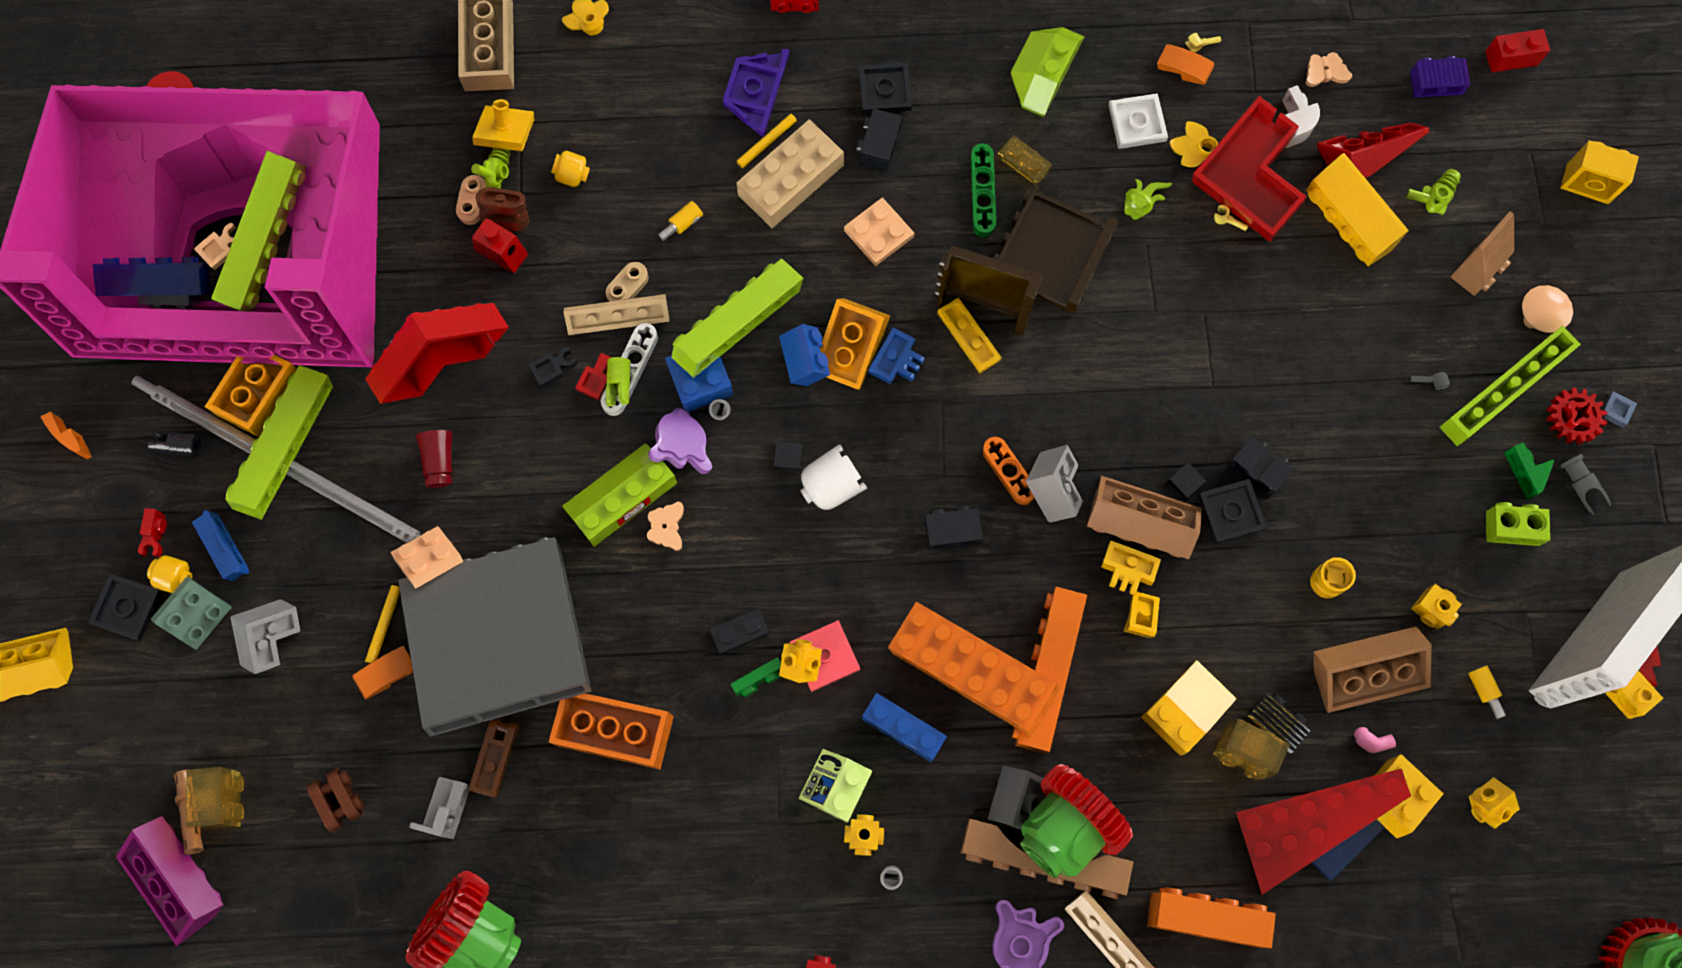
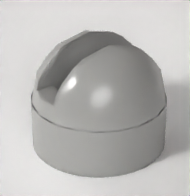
M723 399L714 400L709 406V413L716 420L727 418L731 412L729 403ZM721 403H723L724 408L722 416H719L718 413L720 410Z
M896 866L885 867L880 875L882 885L889 890L897 889L903 881L901 870ZM885 873L898 874V878L884 876Z

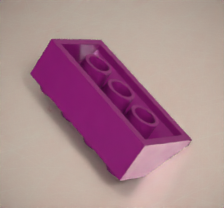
M163 816L133 829L116 855L117 860L176 946L211 921L224 905L219 893L213 890L206 880L204 871L197 867L191 855L184 854V846L176 837L174 828L167 824Z

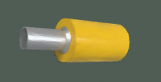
M690 201L668 219L670 225L660 232L658 236L662 241H665L675 231L681 234L703 216L702 211L693 201Z
M1488 666L1468 673L1482 703L1489 702L1496 719L1506 716L1498 700V697L1502 696Z

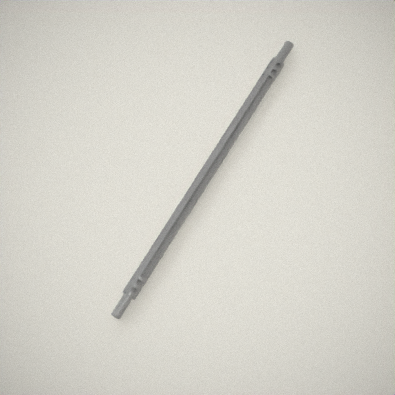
M139 376L133 378L132 385L150 394L153 400L247 453H251V447L255 440L251 436L160 385L155 386ZM292 462L286 474L406 543L421 536V533L299 463Z

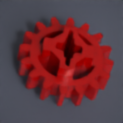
M1576 387L1568 392L1563 390L1550 401L1552 405L1546 409V411L1552 413L1546 418V421L1553 422L1554 424L1549 429L1551 431L1556 429L1559 431L1557 434L1558 439L1566 436V443H1571L1576 440L1577 445L1585 441L1590 442L1596 438L1595 436L1603 432L1601 428L1607 424V421L1601 419L1607 414V411H1601L1599 408L1604 403H1596L1594 401L1596 394L1587 396V389H1583L1579 393Z

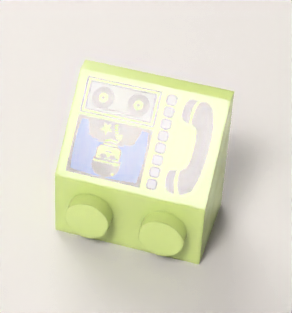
M823 749L799 799L848 823L872 774V770L848 758Z

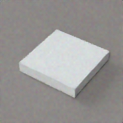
M1158 94L1109 101L1108 106L1118 149L1167 141L1168 135Z

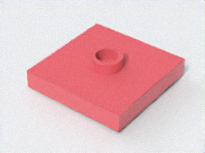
M839 620L797 638L811 641L812 646L822 649L817 681L807 682L811 692L860 671L859 664Z

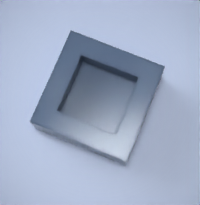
M1613 391L1608 395L1601 411H1607V414L1602 418L1623 428L1628 424L1637 403Z

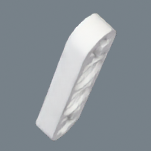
M642 323L635 328L621 356L628 359L629 355L634 352L642 355V360L639 363L630 365L629 399L658 340L656 329L648 323ZM647 331H649L651 339H645L643 343V349L640 347L642 343V337L640 334H646ZM606 389L601 398L602 408L608 415L616 416L621 414L626 405H622L617 396L619 405H614L612 408L610 406L607 407Z

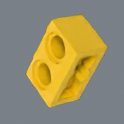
M1639 671L1636 672L1626 687L1605 692L1628 719L1645 715L1663 699Z

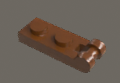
M501 718L490 720L470 782L469 791L497 798L512 746L519 731V723L510 721V723L502 722ZM498 732L505 734L503 741L495 739Z

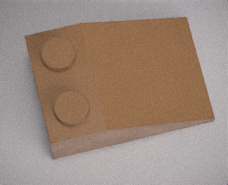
M1509 212L1492 229L1451 276L1454 281L1474 296L1481 289L1486 292L1496 281L1493 278L1495 273L1501 274L1511 263L1508 258L1514 252L1513 213Z

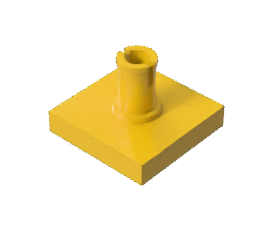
M503 99L494 101L492 106L485 105L472 137L473 145L523 151L534 122V112L509 109V103Z

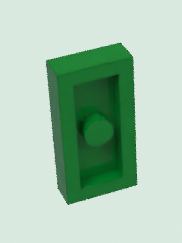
M779 658L773 659L731 683L737 697L740 695L747 697L758 690L757 686L764 681L769 684L781 677L779 676L781 666Z

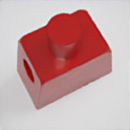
M489 219L483 221L472 237L476 252L515 274L528 256L527 251L513 233Z

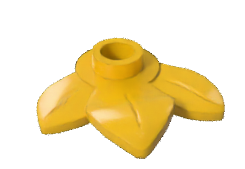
M575 0L572 3L573 13L564 16L562 22L570 30L582 29L588 35L599 34L603 30V18L608 13L609 6L605 0H599L595 3L591 0Z
M1187 121L1185 126L1186 136L1174 138L1169 144L1176 154L1183 156L1181 165L1193 168L1199 166L1218 145V142L1214 137L1209 136L1204 126ZM1207 147L1209 148L1210 152H1207L1202 148Z

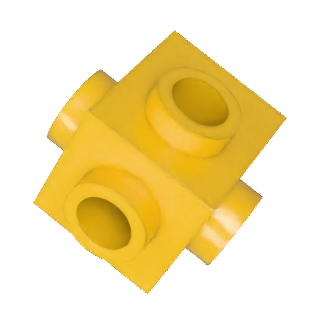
M1434 584L1422 593L1411 609L1420 616L1424 624L1438 629L1445 625L1449 627L1459 616L1456 611L1462 604L1456 600V596L1452 592Z
M797 639L795 643L784 644L779 676L798 683L817 681L822 649L812 646L811 641Z
M1494 777L1482 787L1477 788L1469 796L1473 816L1479 822H1486L1494 829L1503 822H1507L1513 814L1520 810L1515 792Z
M857 815V820L851 819V826L845 825L844 842L850 843L849 849H854L855 855L871 856L872 851L878 850V845H883L884 828H879V821H873L874 816ZM862 829H866L870 833V837L867 840H862L859 837V832Z

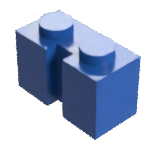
M801 324L779 336L791 384L808 386L830 375L828 359L820 351L823 345L822 335L818 327Z

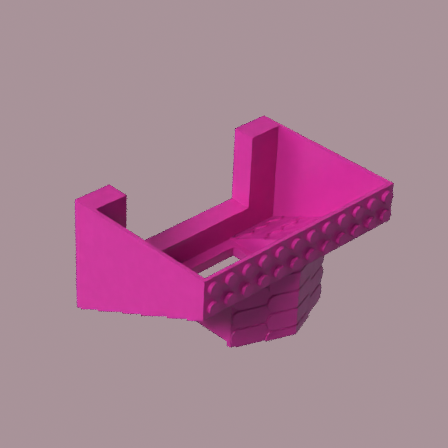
M51 85L0 249V288L72 358L233 363L236 357L239 356L244 357L241 361L242 363L280 364L269 358L276 355L292 365L372 368L374 360L380 124L364 93L357 91ZM267 151L306 166L305 180L297 190L295 206L289 211L286 219L287 226L293 229L287 257L271 258L265 283V289L276 303H258L252 309V312L239 311L216 301H201V304L191 305V310L174 309V305H166L167 309H150L149 305H138V294L149 292L182 293L181 289L191 250L194 249L193 243L196 232L222 218L244 213Z

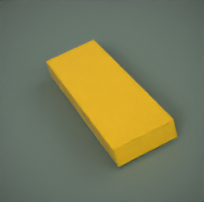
M959 297L937 311L941 320L979 373L1001 361V356Z

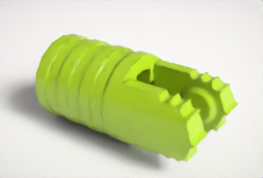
M613 357L607 361V407L616 405L617 392L619 393L618 399L622 405L629 404L631 361L627 358Z

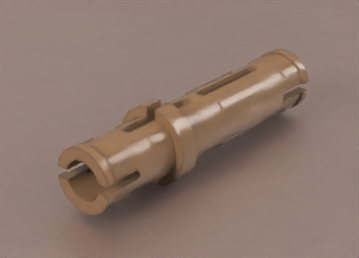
M181 770L174 774L177 790L175 804L179 807L184 854L192 855L204 850L197 812V801L199 798L193 784V772L191 770Z

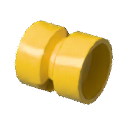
M1331 558L1312 572L1310 578L1311 587L1320 597H1337L1354 584L1356 578L1355 570L1347 560Z

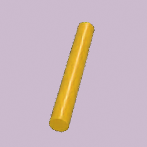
M789 114L737 160V164L741 168L748 165L797 122L796 118Z
M391 585L365 659L367 663L371 664L378 658L400 595V588L398 586Z

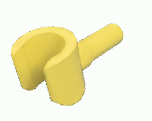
M1193 33L1188 37L1189 41L1185 42L1190 51L1197 52L1203 46L1221 42V37L1200 39L1197 33Z
M1226 205L1218 206V211L1224 214V216L1215 213L1214 220L1217 224L1229 223L1246 231L1248 225L1230 216V210Z

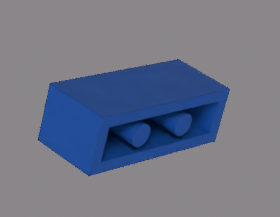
M878 693L875 694L862 716V721L929 762L933 761L947 737Z

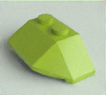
M1063 27L1030 33L1011 70V76L1023 109L1041 117L1045 116L1084 36Z

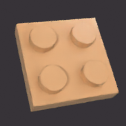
M883 197L844 226V231L875 266L914 238V232Z
M438 526L391 552L394 560L415 589L463 562L459 552Z

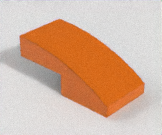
M1169 44L1165 46L1157 62L1159 70L1181 74L1182 80L1202 85L1206 84L1215 66L1214 62L1197 53Z
M52 412L41 416L48 430L61 444L87 460L92 458L82 435L71 428L67 430L63 420Z
M401 646L367 665L352 677L366 700L390 688L391 683L413 673L412 661L404 646Z

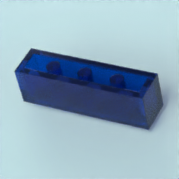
M198 256L181 257V262H172V257H155V262H146V257H131L129 262H120L118 257L102 258L103 263L92 264L96 296L202 295L211 293L209 264L206 261H198Z

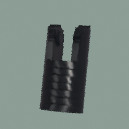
M155 430L153 437L157 442H149L147 450L151 453L197 457L201 451L202 440L198 434Z

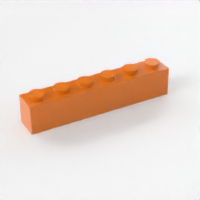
M1055 587L1052 594L1047 593L1044 608L1048 609L1046 619L1041 618L1038 628V634H1041L1042 637L1040 645H1034L1031 659L1036 660L1033 670L1057 683L1059 691L1032 736L1014 727L1012 738L1016 739L1015 746L1043 754L1050 752L1086 603V594L1060 587Z

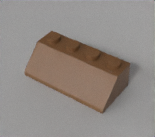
M1101 476L1089 513L1087 527L1099 533L1106 532L1118 536L1124 541H1134L1143 544L1149 549L1168 552L1177 558L1189 559L1200 534L1202 508Z
M1412 627L1314 651V674L1326 711L1330 713L1431 688V643L1417 627Z

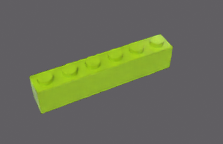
M270 151L266 152L211 299L239 311L252 312V309L256 307L259 301L258 293L261 285L267 279L271 258H274L277 254L278 240L280 235L286 230V219L289 211L295 206V195L299 186L305 180V165Z
M780 259L774 265L772 263L769 264L758 278H751L743 290L740 292L735 291L724 305L716 306L704 321L700 319L693 325L690 332L686 335L681 334L673 342L674 347L671 358L693 378L696 377L799 293L804 278L783 259Z
M1562 325L1439 428L1456 446H1459L1581 344Z
M300 365L296 372L290 375L287 388L277 398L276 408L272 415L265 420L263 432L259 439L254 440L247 461H243L240 465L236 481L227 489L226 501L233 510L262 520L333 388L328 375Z

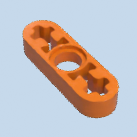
M999 437L987 439L983 446L984 458L1015 502L1021 505L1031 503L1035 498L1031 490L1028 493L1029 497L1025 495L1020 496L1018 494L1020 491L1018 484L1011 485L1021 476L1023 479L1020 480V485L1023 489L1029 488L1026 483L1029 475L1003 439ZM990 445H993L994 447H1001L999 450V455L1003 460L1000 462L999 465L996 464L999 461V457L997 456V454L995 452L991 454L989 453L991 448ZM1011 464L1016 468L1017 474L1013 477H1007L1003 474L1002 467Z

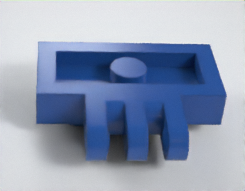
M892 328L870 366L868 373L890 385L897 374L909 381H913L915 375L909 372L908 369L918 373L920 366L912 361L923 364L925 358L911 350L915 343V338Z

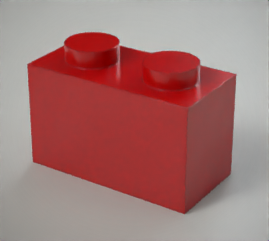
M1544 29L1496 36L1485 53L1491 73L1538 66L1551 50Z

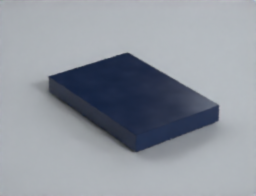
M1376 819L1311 863L1329 881H1332L1384 826Z

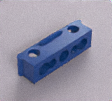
M207 510L203 511V515L194 520L192 524L222 578L234 581L243 574H249L245 561L219 515Z

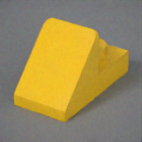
M1136 591V594L1131 597L1129 617L1125 624L1124 632L1146 638L1155 637L1160 598Z

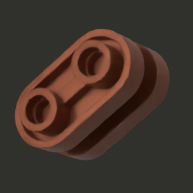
M487 187L476 193L475 197L477 206L480 209L481 223L485 219H489L504 229L511 231H521L529 225L525 196L521 192Z
M339 768L326 774L328 783L323 785L320 780L316 779L306 785L308 794L322 822L331 833L343 827L341 818L347 816L353 822L363 816L362 809L365 808L361 797L358 794L354 795L350 787L353 784L350 775L346 770L341 771ZM332 792H334L340 804V807L337 809L329 796Z

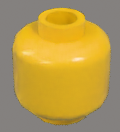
M563 151L561 155L557 154L551 173L555 174L554 177L557 182L577 187L580 181L586 182L590 168L586 167V158L570 151Z
M167 555L153 560L147 572V577L150 579L152 587L169 593H173L187 576L192 579V573L189 572V565L186 561Z

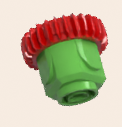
M1059 764L1052 768L1041 781L1042 792L1045 793L1046 798L1029 814V818L1022 824L1024 839L1020 844L1027 855L1053 878H1057L1060 873L1067 877L1077 876L1101 850L1109 855H1117L1130 842L1133 832L1130 823L1125 820V816L1119 812V809L1112 804V801L1097 786H1094L1073 768Z
M463 871L458 873L457 877H454L451 883H448L438 898L435 899L423 920L417 926L418 929L412 935L413 939L409 943L405 956L407 963L413 968H508L518 952L521 938L514 934V918L487 901L489 894L487 882L470 871Z
M1634 918L1632 922H1622L1623 928H1613L1616 936H1606L1611 945L1601 946L1607 952V955L1598 957V959L1605 962V967L1601 968H1682V929H1677L1676 923H1667L1666 919Z

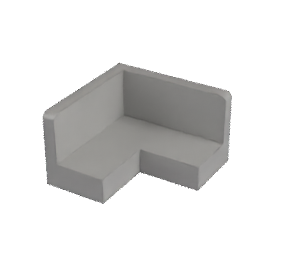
M1068 445L1040 452L1026 480L1048 522L1076 517L1083 502L1072 482L1079 465Z
M277 600L230 616L240 665L254 674L279 666L280 661L276 640L300 632L296 607L283 600Z
M439 777L423 825L411 822L409 828L454 839L469 794L468 789L470 785Z

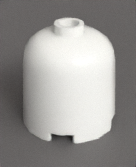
M840 444L810 463L801 474L804 488L800 491L808 504L813 501L823 510L835 508L867 489L864 483L858 484L857 480L861 477L848 456L841 457L840 452L843 451V448Z

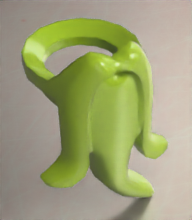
M1135 179L1137 188L1129 189L1126 192L1125 214L1131 216L1133 220L1143 217L1153 209V204L1156 201L1165 200L1164 196L1160 194L1151 197L1154 191L1166 189L1172 183H1151L1142 191V182Z

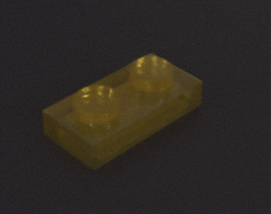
M1014 135L998 152V158L1034 185L1043 179L1053 165Z

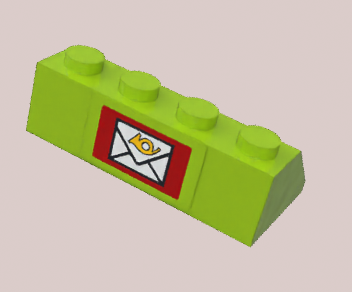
M646 443L562 506L594 547L677 484L675 475L663 461L653 462L650 460L648 453L651 448Z

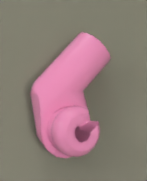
M1360 727L1354 732L1356 743L1369 753H1377L1396 747L1395 739L1391 734L1377 738L1365 727Z

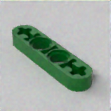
M981 143L974 146L970 158L972 220L975 234L986 238L994 233L996 227L994 153L989 145ZM980 152L984 153L985 156L984 166H980V157L978 156ZM979 174H985L989 177L990 181L986 184H980L977 182L976 177ZM987 197L991 203L987 207H981L978 205L977 199ZM987 214V229H983V226L981 225L982 215Z

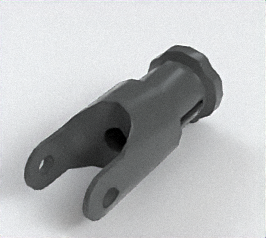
M1580 454L1561 464L1560 467L1567 471L1573 481L1571 485L1589 513L1594 515L1585 498V494L1589 489L1594 488L1600 491L1610 507L1611 501L1595 474L1590 473L1582 460L1584 456Z

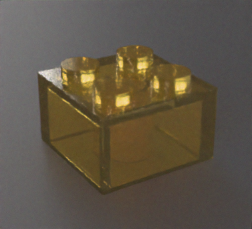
M1237 719L1225 726L1213 754L1220 757L1219 761L1224 765L1232 768L1236 765L1244 769V774L1248 777L1260 780V778L1264 779L1278 774L1290 744L1241 719Z
M223 767L186 770V827L202 830L241 827L240 820L244 817V807L240 803V792L243 791L244 780L240 775V771Z

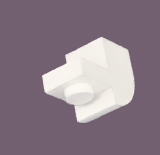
M1298 85L1289 88L1282 100L1289 113L1285 116L1299 126L1295 137L1285 148L1305 141L1313 131L1320 116L1318 103L1308 106L1307 97L1304 93H1301Z

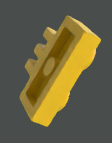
M1110 541L1101 567L1113 571L1109 584L1110 587L1114 588L1119 579L1122 581L1119 590L1124 592L1129 583L1132 584L1129 594L1135 595L1139 582L1152 586L1161 559Z

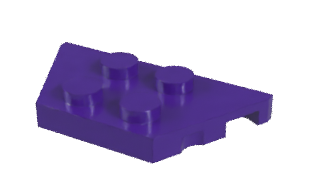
M782 49L781 53L767 55L766 52L753 57L744 56L736 58L724 94L723 105L763 137L765 136L789 58L788 49Z

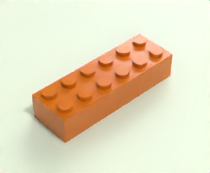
M918 602L914 604L888 646L893 655L1029 736H1032L1059 691L1058 684Z

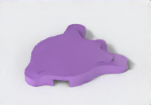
M675 408L672 413L665 415L655 429L656 445L648 453L650 460L653 462L667 460L679 469L683 468L686 462H689L699 473H709L712 469V463L705 453L706 434L701 425L682 408Z
M998 901L996 911L999 917V925L994 934L992 948L995 960L1000 968H1041L1047 959L1049 944L1052 938L1064 929V922L1059 917H1052L1042 923H1037L1036 911L1033 908L1016 910L1009 901Z

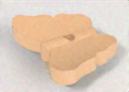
M1332 52L1327 57L1323 56L1322 58L1314 54L1309 59L1305 83L1309 87H1315L1320 83H1326L1330 80L1343 84L1351 80L1352 73L1348 71L1345 64H1342L1343 60L1337 53Z
M681 502L666 505L664 508H657L649 512L648 520L652 528L647 533L649 541L657 545L662 544L664 547L672 548L675 551H679L682 548V540L677 533L679 530L677 523L684 513V507Z

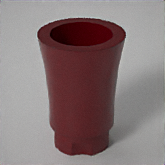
M432 430L416 434L426 487L441 488L451 485V475L453 474V432L448 430Z

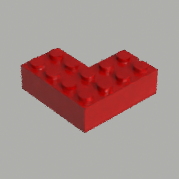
M1258 96L1193 173L1191 182L1221 205H1226L1231 213L1267 241L1271 242L1301 207L1306 196L1269 168L1272 162L1295 137L1299 126L1283 113H1280L1276 123H1273L1272 120L1277 109Z
M477 303L473 306H457L452 309H436L424 313L414 312L406 318V322L394 335L390 345L384 349L382 356L372 366V370L365 380L380 404L420 397L445 365L484 359L495 346L494 342L499 341L509 327L494 303Z

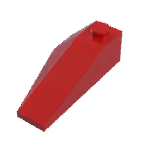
M1406 123L1382 128V133L1359 132V137L1347 139V136L1342 135L1317 143V149L1327 166L1341 154L1345 153L1366 178L1373 175L1429 133V127Z

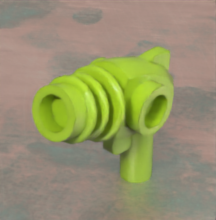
M493 148L489 158L484 161L483 166L474 164L471 171L483 177L487 187L500 189L501 182L509 175L507 165L509 164L510 150Z
M1448 169L1431 187L1425 186L1422 192L1408 189L1406 198L1425 203L1426 210L1429 213L1443 215L1447 205L1454 196L1461 175L1454 169Z

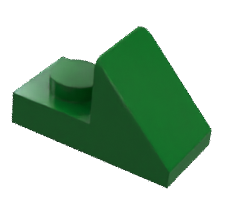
M1524 442L1506 451L1504 454L1527 500L1542 493L1554 460L1535 466L1533 455L1526 448Z

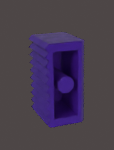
M1449 56L1442 60H1433L1429 57L1422 58L1415 63L1410 71L1414 97L1463 95L1470 86L1465 58L1460 59L1455 56Z

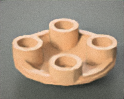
M1549 285L1537 286L1524 296L1522 311L1524 324L1528 328H1535L1545 333H1554L1562 325L1565 328L1571 322L1573 315L1572 303L1568 296L1560 289Z

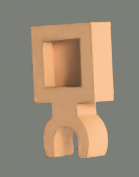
M229 223L224 227L223 234L220 237L213 232L194 248L214 270L226 261L234 237H231V233L236 227Z

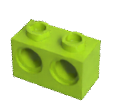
M1501 502L1496 503L1494 507L1486 511V542L1540 546L1550 541L1549 509H1539V506L1534 504L1513 507L1512 503ZM1501 517L1506 519L1508 527L1501 523ZM1527 519L1533 522L1534 529L1529 527Z

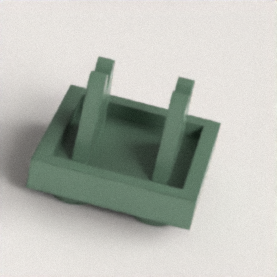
M187 576L154 614L151 621L197 650L232 607Z

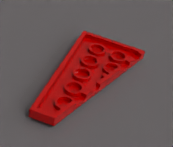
M1402 768L1236 812L1262 895L1411 797Z

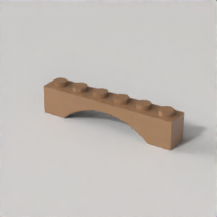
M969 819L967 822L960 852L966 854L965 860L980 864H982L983 859L993 861L992 867L1009 871L1011 866L1019 868L1020 874L1036 878L1037 873L1048 876V882L1063 885L1065 880L1075 883V889L1091 892V888L1102 890L1101 896L1117 900L1119 895H1127L1134 863L1133 861L1118 857L1102 855L1091 860L1077 876L1067 877L1060 873L1057 878H1053L1042 870L1025 852L1011 843L998 826Z

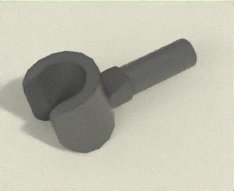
M1439 372L1432 376L1410 377V382H1434L1435 390H1443L1450 385L1448 375L1445 372Z

